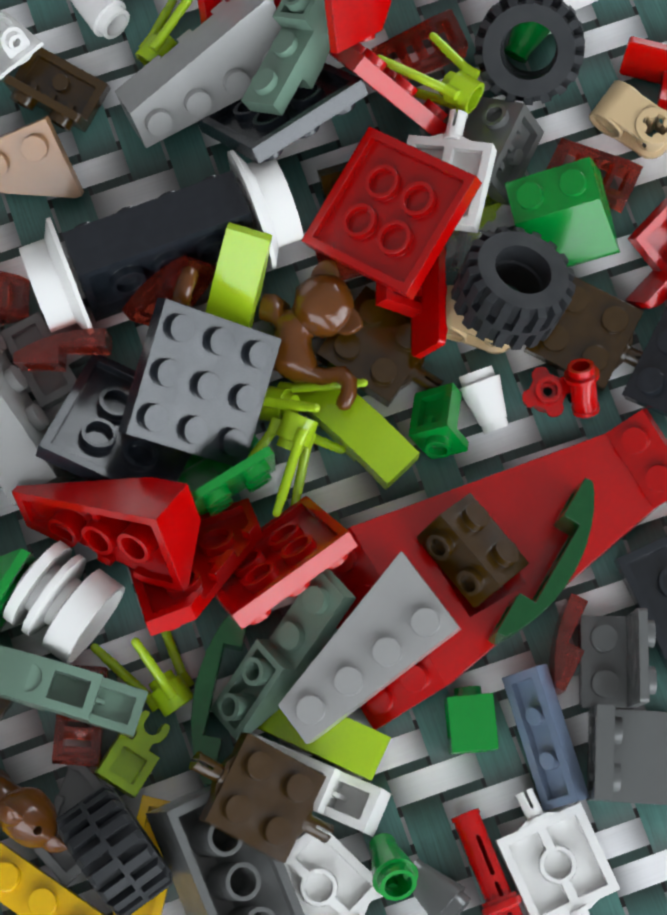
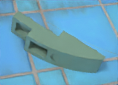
M281 0L272 17L282 28L272 42L271 48L241 99L250 111L283 116L298 87L313 88L330 51L324 0Z
M326 569L311 580L308 588L298 595L269 639H256L210 708L235 740L239 739L241 732H253L280 709L278 704L337 632L338 629L336 627L355 601L356 597L331 570Z
M0 645V698L44 712L46 710L134 738L148 691L104 678L102 674Z

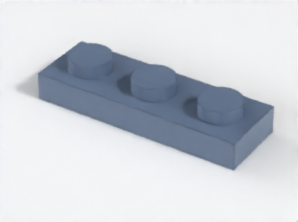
M547 664L538 665L503 677L502 681L543 811L590 798Z

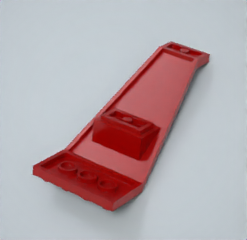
M647 408L640 410L605 434L347 529L358 547L349 553L345 562L330 570L356 599L336 627L337 629L341 627L401 551L461 628L458 633L360 707L374 730L383 727L453 683L496 646L489 642L488 638L508 603L519 593L532 600L567 539L568 535L553 525L572 491L585 477L594 483V514L584 553L567 585L654 510L667 502V439ZM469 493L486 509L489 516L529 562L524 569L477 607H473L417 540V536L441 513Z

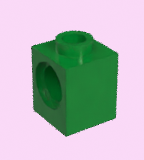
M481 686L454 688V696L444 699L449 755L498 750L493 693L482 694Z

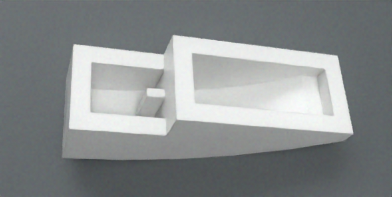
M256 734L254 735L326 776L314 802V812L374 837L391 793L328 764Z

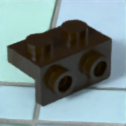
M42 47L33 53L26 63L20 66L14 77L7 74L3 80V83L12 92L11 100L30 111H33L35 106L49 113L48 116L53 124L70 132L72 127H75L85 133L111 89L104 81Z
M471 493L441 513L417 536L419 543L473 607L479 606L529 564L517 546L510 541L489 516L486 509L479 504Z

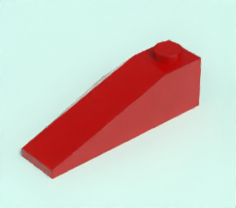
M142 477L20 485L12 490V494L27 527L58 542L62 541L71 548L80 543L98 553L97 560L111 566L116 560L135 569L133 577L146 584L182 592L189 586L201 519L187 483Z

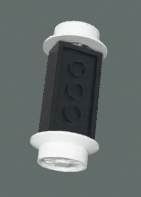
M230 150L227 152L231 170L229 172L208 176L199 183L177 191L165 192L156 199L137 206L124 207L115 214L93 222L81 223L74 229L61 233L71 257L69 259L66 258L51 217L46 218L44 239L18 249L51 333L77 323L91 337L96 336L80 294L82 292L85 293L95 322L172 294L177 279L185 267H194L197 270L199 277L196 284L214 278L222 242L229 222L273 235L267 265L271 270L275 269L277 266L278 248L303 238L300 218L289 186L277 160L274 159L260 164L253 161L247 164L237 153Z

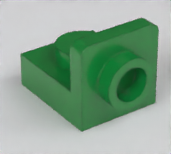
M454 383L420 391L414 395L408 436L430 459L446 458L450 455L468 451L469 441L457 429L462 392Z

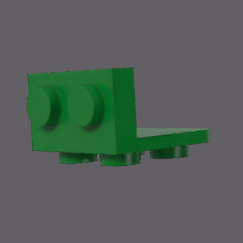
M255 434L251 443L249 454L256 446V444L259 442ZM267 446L235 466L192 455L178 482L188 484L199 516L206 512L214 516L234 503L231 497L246 488L251 493L272 480L270 473L276 470L275 455L270 446Z

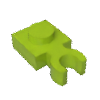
M147 710L141 713L134 738L118 734L93 773L130 798H136L160 757L149 751L151 746L163 741L170 730V725L164 723L161 724L155 735L148 734L144 729V722L150 714Z

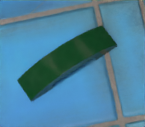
M585 477L574 488L553 525L567 534L568 537L534 597L531 600L521 593L517 594L508 603L488 638L489 642L497 645L521 631L542 614L566 587L582 558L591 531L594 514V483Z
M230 615L220 625L205 653L196 680L192 701L191 737L193 753L195 755L196 752L201 751L217 762L219 761L223 740L205 735L211 711L210 708L212 707L224 648L242 651L247 627L241 629ZM199 774L202 783L210 786L212 780Z

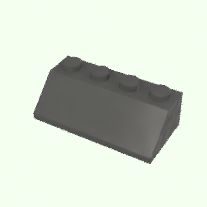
M211 785L185 794L146 813L162 856L172 872L173 883L186 915H305L284 863L271 859L199 819L210 797Z

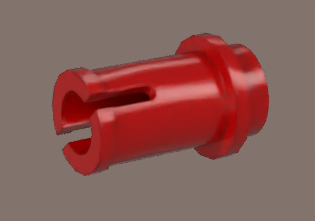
M580 358L573 360L567 365V369L564 372V381L570 385L572 413L578 418H590L597 415L600 411L596 385L600 378V372L590 359Z

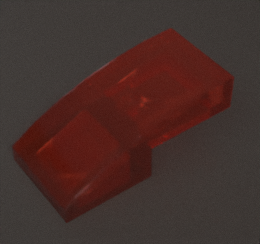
M188 256L180 257L151 276L129 299L122 311L130 321L149 326L157 298L172 300L177 279L185 267H194L199 275L191 296V305L194 306L212 282L216 266Z
M89 328L55 334L26 345L13 353V363L22 371L66 372L67 354L112 355V336L106 328Z
M573 593L566 598L551 643L549 672L557 695H561L566 691L585 650L569 643L588 603L587 600Z

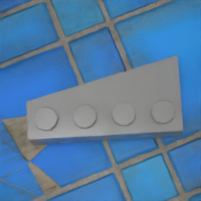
M223 0L211 10L213 15L193 32L189 28L178 37L177 41L179 43L163 57L157 55L115 90L131 127L146 148L243 98L253 76L257 73L272 46V42L282 28L272 17L276 11L273 0H230L228 2Z
M0 334V487L13 506H18L12 494V490L16 486L66 483L75 477L73 473L36 457L38 445L48 430L49 420L42 408L32 402L26 391L28 387L27 380L23 373L16 366L12 365L5 353L7 345Z
M401 551L278 706L306 744L313 743L458 633L461 628Z

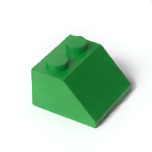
M591 157L505 183L515 226L524 228L525 232L532 234L533 231L541 234V239L547 243L551 240L558 246L556 251L559 254L564 253L568 258L569 262L566 267L576 266L620 253L601 172Z

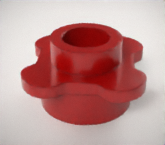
M537 367L531 374L533 381L530 388L522 394V401L528 408L533 407L537 411L547 413L549 417H558L564 411L562 403L565 396L570 393V385L564 381V376L557 377L550 374L546 367ZM549 388L552 394L546 396L543 390Z

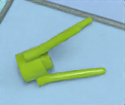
M177 0L167 1L149 34L138 46L139 49L135 53L137 59L144 66L157 55L163 57L178 44L169 34L193 0H181L172 14L171 12Z
M435 32L429 34V39L461 70L456 73L449 71L442 81H438L383 55H377L388 64L387 67L430 87L439 93L436 94L417 88L418 91L414 95L415 98L425 101L430 99L435 104L456 109L457 113L459 109L469 114L476 108L483 95L485 85L477 80L481 71L469 65Z
M357 379V388L368 385L366 379ZM280 381L277 387L268 386L258 420L271 421L272 417L281 420L285 410L296 414L299 411L319 412L320 406L318 404L300 401L299 396L294 393L341 390V386L337 382L317 385L309 382L289 383ZM316 434L314 444L339 454L345 452L344 446Z
M285 410L281 420L275 417L271 418L267 431L248 455L250 457L267 447L276 435L279 436L276 445L291 451L272 511L274 517H279L282 513L296 467L297 472L290 507L301 499L311 449L317 436L315 431L319 424L288 410Z
M171 631L162 632L161 636L177 676H175L171 669L163 673L139 638L134 637L131 640L132 646L155 679L148 684L153 691L152 693L98 644L93 643L90 646L91 651L127 685L148 691L145 702L152 712L159 709L166 718L193 699L194 694L189 687L195 683L184 667Z

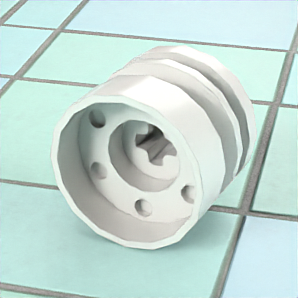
M59 541L47 549L22 575L4 609L3 618L14 626L23 622L21 631L29 637L41 630L46 624L49 625L42 642V647L64 663L71 664L88 648L106 625L122 599L125 587L101 569L94 571L81 581L80 578L87 560L80 554L70 559L72 549L64 542Z

